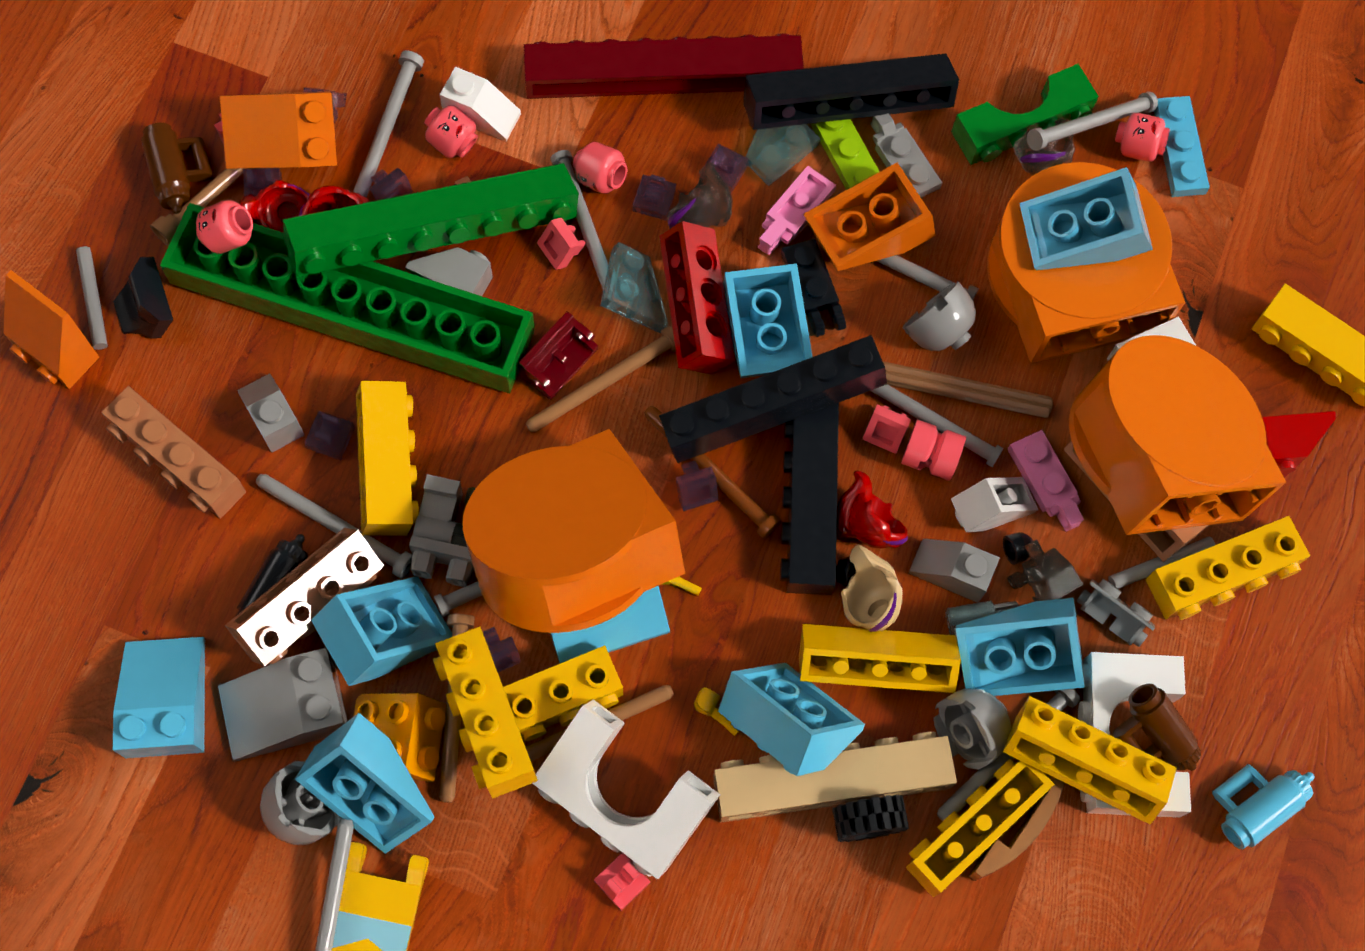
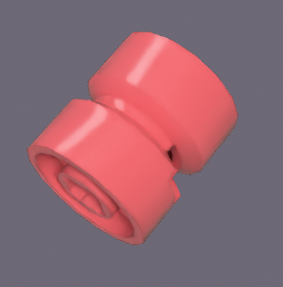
M917 419L901 464L917 470L928 467L931 475L951 481L964 448L966 436L949 430L939 433L937 426Z

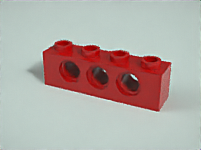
M681 221L659 236L678 368L713 374L735 362L715 229Z

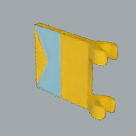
M351 842L332 951H407L429 859L423 856L412 855L409 861L406 882L360 873L366 857L367 846Z

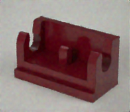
M566 311L519 362L520 376L549 400H552L598 350V345L592 340L595 335L576 320L571 313Z

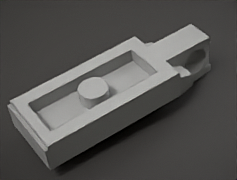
M889 113L873 116L870 125L876 133L873 135V140L876 144L875 151L885 166L889 167L898 162L921 198L940 189L942 181L907 128H904L901 122L895 124Z

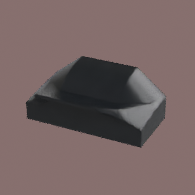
M140 257L126 285L113 303L122 333L143 334L150 339L162 338L173 321L172 313L154 257Z

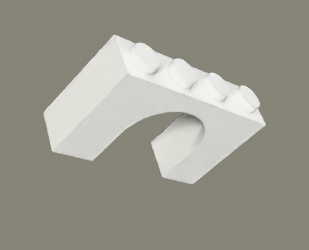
M1091 652L1082 660L1084 688L1083 701H1080L1078 706V720L1110 735L1109 724L1114 709L1118 704L1128 701L1130 694L1137 687L1144 684H1154L1157 688L1165 691L1171 702L1177 701L1185 695L1184 656ZM1189 772L1175 773L1168 802L1157 817L1180 818L1191 812ZM1080 790L1081 801L1086 802L1087 813L1129 815Z
M593 699L580 708L536 773L538 781L532 784L539 788L538 792L545 800L554 804L558 803L570 812L569 816L575 823L585 828L590 827L602 836L601 841L609 849L615 852L621 851L632 859L633 865L639 872L659 879L668 870L720 794L690 771H687L678 779L655 813L644 817H630L615 811L607 804L600 793L597 783V769L603 754L625 723Z

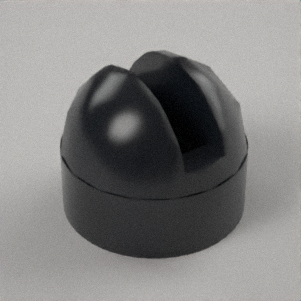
M1019 532L1004 536L1003 549L1011 564L1015 565L1032 557L1035 547H1029L1028 543L1033 541L1029 535Z
M844 557L838 561L836 566V580L843 586H848L856 570L854 563L850 562V557Z

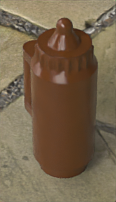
M153 123L144 128L141 142L154 194L159 199V203L163 208L173 209V212L178 214L181 212L182 207L190 201L189 191L191 187L189 182L207 181L213 177L205 144L201 137L178 139L177 133L172 130L169 124ZM181 151H192L196 170L186 171Z
M1144 684L1137 687L1128 699L1130 712L1133 716L1113 731V736L1142 750L1132 735L1139 728H1142L1152 742V745L1145 749L1144 752L1157 758L1161 756L1164 761L1177 767L1176 770L1189 769L1194 771L1197 767L1196 763L1201 757V750L1198 747L1195 735L1163 689L1157 688L1154 684Z

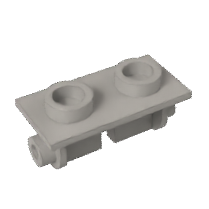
M1092 579L1090 585L1095 588L1093 592L1090 593L1085 589L1076 600L1082 605L1080 609L1101 624L1112 613L1117 618L1109 627V630L1126 641L1127 644L1131 645L1134 643L1140 647L1148 636L1143 632V629L1146 626L1152 631L1155 629V624L1149 621L1153 615L1136 602L1131 607L1118 598L1122 592L1105 579H1102L1100 583Z

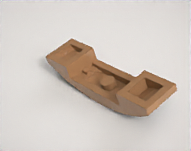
M1046 774L1055 785L1037 801L1009 845L1006 846L997 839L985 850L968 877L974 881L984 878L1006 866L1024 852L1038 837L1052 816L1062 793L1064 782Z

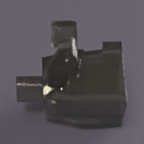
M1037 539L1023 546L1030 557L1029 560L1022 563L1023 572H1016L1007 577L1013 589L1021 588L1026 584L1032 586L1035 596L1032 597L1034 602L1060 599L1083 585L1073 565L1055 548L1043 551Z

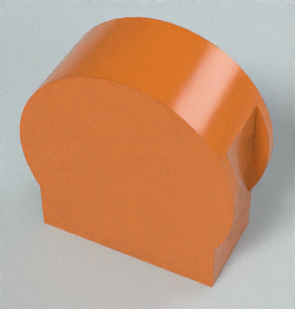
M1086 162L1064 163L1046 168L1027 179L1015 191L1005 208L988 252V279L999 306L1018 327L1030 364L1123 342L1174 319L1185 304L1170 264L1172 237L1167 218L1152 194L1135 179L1133 180L1137 186L1153 250L1115 262L1036 270L1034 268L1019 203L1116 171L1114 168Z
M1149 335L1127 342L1081 390L1072 404L1069 416V430L1075 453L1088 476L1108 496L1126 535L1243 521L1287 483L1266 444V431L1261 413L1247 388L1220 360L1200 347L1181 339Z
M610 429L570 446L539 449L506 462L482 480L470 496L464 510L463 533L482 596L495 614L510 624L523 629L544 633H563L596 626L626 610L643 592L685 574L676 520Z

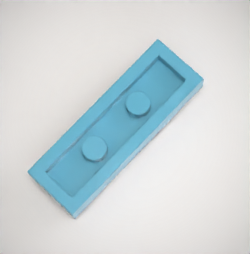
M1190 96L1157 98L1158 106L1154 111V115L1162 118L1165 121V128L1170 129L1163 158L1171 196L1205 195L1210 186Z

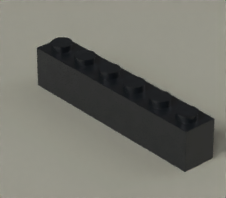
M947 53L753 74L745 76L743 104L753 130L880 116L888 113L890 115L951 108L955 104L959 78Z
M870 335L659 415L674 457L677 463L887 385L886 370L873 337Z
M839 403L784 423V438L791 439L790 451H784L783 473H790L789 486H783L782 509H789L788 522H782L781 544L788 545L787 558H781L780 581H787L786 593L832 595L836 585Z

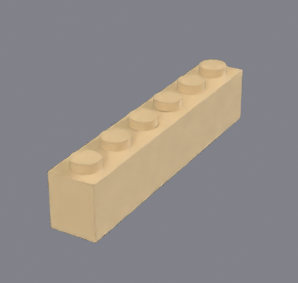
M924 732L913 735V741L898 743L897 737L876 740L874 742L875 746L860 748L859 743H850L824 770L802 776H796L787 772L783 765L772 755L760 757V763L744 765V760L723 762L720 764L721 769H715L713 774L715 791L720 794L717 799L720 823L837 806L878 796H904L951 789L957 783L948 736L937 737L936 732Z

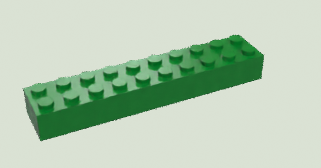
M192 203L188 204L160 264L170 284L508 394L511 393L520 370L519 362L525 356L535 331L532 312L373 261L296 277L285 247L284 233L253 223L251 238L247 244L231 251L217 254L207 249L199 241L196 234L197 216L205 207Z

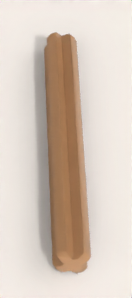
M883 361L887 384L1044 418L1048 417L1052 410L1053 399L1049 396Z

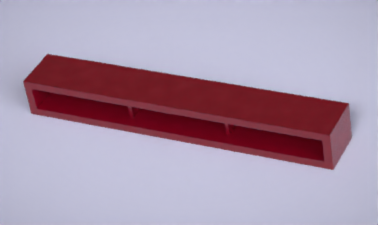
M786 33L775 36L748 34L741 37L726 38L720 36L696 39L675 37L666 40L641 38L636 41L607 39L602 42L573 40L568 43L540 41L534 44H524L527 99L743 92L746 75L804 69L801 35H789Z

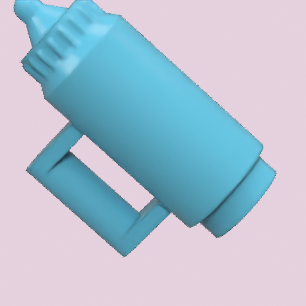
M1247 764L1212 791L1214 798L1229 812L1226 815V821L1221 824L1225 836L1238 849L1243 850L1247 846L1254 847L1305 807L1306 802L1313 795L1310 782L1314 780V774L1307 772L1301 775L1299 772L1291 770L1284 775L1276 776L1268 782L1253 766ZM1253 782L1259 790L1237 806L1230 798Z

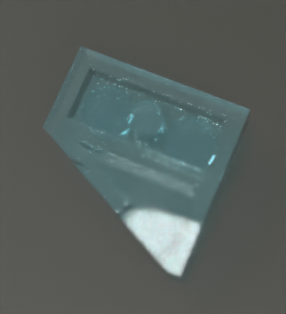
M806 124L759 129L756 131L746 154L745 163L769 186L818 147L821 138Z
M618 242L611 251L600 306L661 334V330L668 326V319L650 257Z

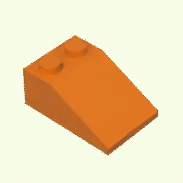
M332 92L219 96L226 169L337 166Z
M898 162L803 214L837 271L906 253L936 236L933 215Z
M12 270L6 274L4 335L13 344L9 350L25 364L32 360L40 366L36 371L54 385L59 381L70 389L96 362L99 355L65 310Z

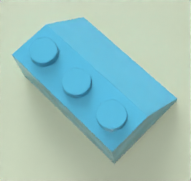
M659 586L643 592L626 610L601 624L572 632L550 633L559 663H563L604 645L609 653L670 633V628Z
M787 663L732 671L718 710L720 714L731 722L735 729L744 732L756 742L759 749L772 755L783 765L787 772L796 776L824 770L863 731L865 723L813 683L800 681V673Z

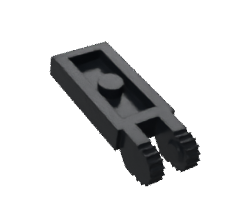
M816 239L783 247L781 249V257L784 264H797L805 314L815 337L825 334V325L821 319L820 311L826 309L829 311L836 330L845 329L846 321L839 304V298Z

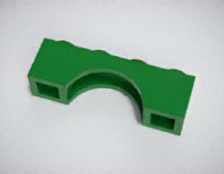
M1076 64L1048 76L1041 92L1042 104L1035 110L1023 114H1012L1001 111L989 102H985L957 114L951 133L970 165L980 161L989 162L997 158L1005 150L1010 148L1017 150L1028 144L1027 134L1032 129H1046L1092 114L1099 96L1080 65Z

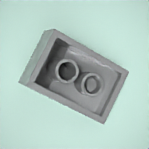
M327 648L287 657L218 686L232 760L234 762L324 739L348 721L335 661Z

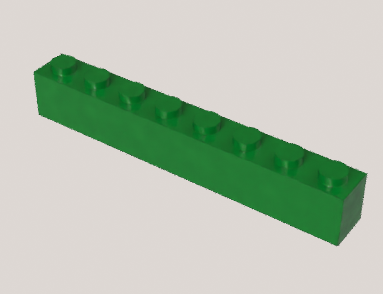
M562 163L283 219L285 247L296 277L317 274L327 270L355 266L365 262L388 259L417 251H426L436 247L459 244L465 241L522 229H530L549 224L551 220L561 217L564 221L574 219L577 214L579 193L565 164Z

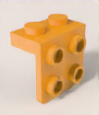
M418 693L359 695L356 699L353 717L360 713L390 738L413 779L434 782L439 762L442 731L445 724L446 704Z

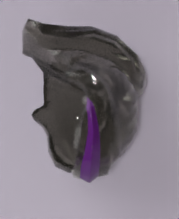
M1060 119V120H1056V121H1055V125H1059V124H1062V123H1065V122H1068V121H1071V120H1070V119ZM1028 129L1020 139L1015 141L1013 147L1022 168L1031 175H1035L1055 165L1071 163L1075 151L1073 135L1047 143L1043 149L1037 151L1031 149L1027 142V134L1032 129Z
M713 162L707 163L699 170V182L688 195L679 194L677 206L672 208L667 214L669 228L674 227L681 221L704 227H710L711 225L716 227L726 226L732 216L733 198L728 185L716 171Z

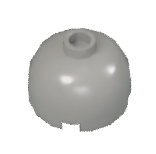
M958 281L954 282L926 303L927 306L919 314L917 311L902 327L911 339L927 350L941 351L949 346L956 350L971 338L967 331L975 322L976 310L974 302L964 287Z
M964 688L937 703L935 708H939V714L934 717V725L938 737L948 736L952 756L954 757L959 753L967 760L963 763L964 766L979 770L995 761L1004 753L1003 750L1011 731V721L1005 705L995 696L982 689Z
M295 761L275 773L263 789L260 803L262 820L268 831L278 840L293 845H308L331 833L333 828L342 819L295 780L305 761Z

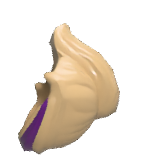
M858 544L853 547L850 554V562L854 563L856 573L851 577L847 588L842 589L841 592L844 613L850 623L863 627L870 633L883 631L895 623L900 613L903 601L902 587L898 582L894 568L887 561Z

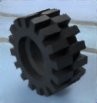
M887 795L872 797L871 799H861L857 802H848L832 808L839 842L874 839L880 836H889V834H897L909 829L903 796Z

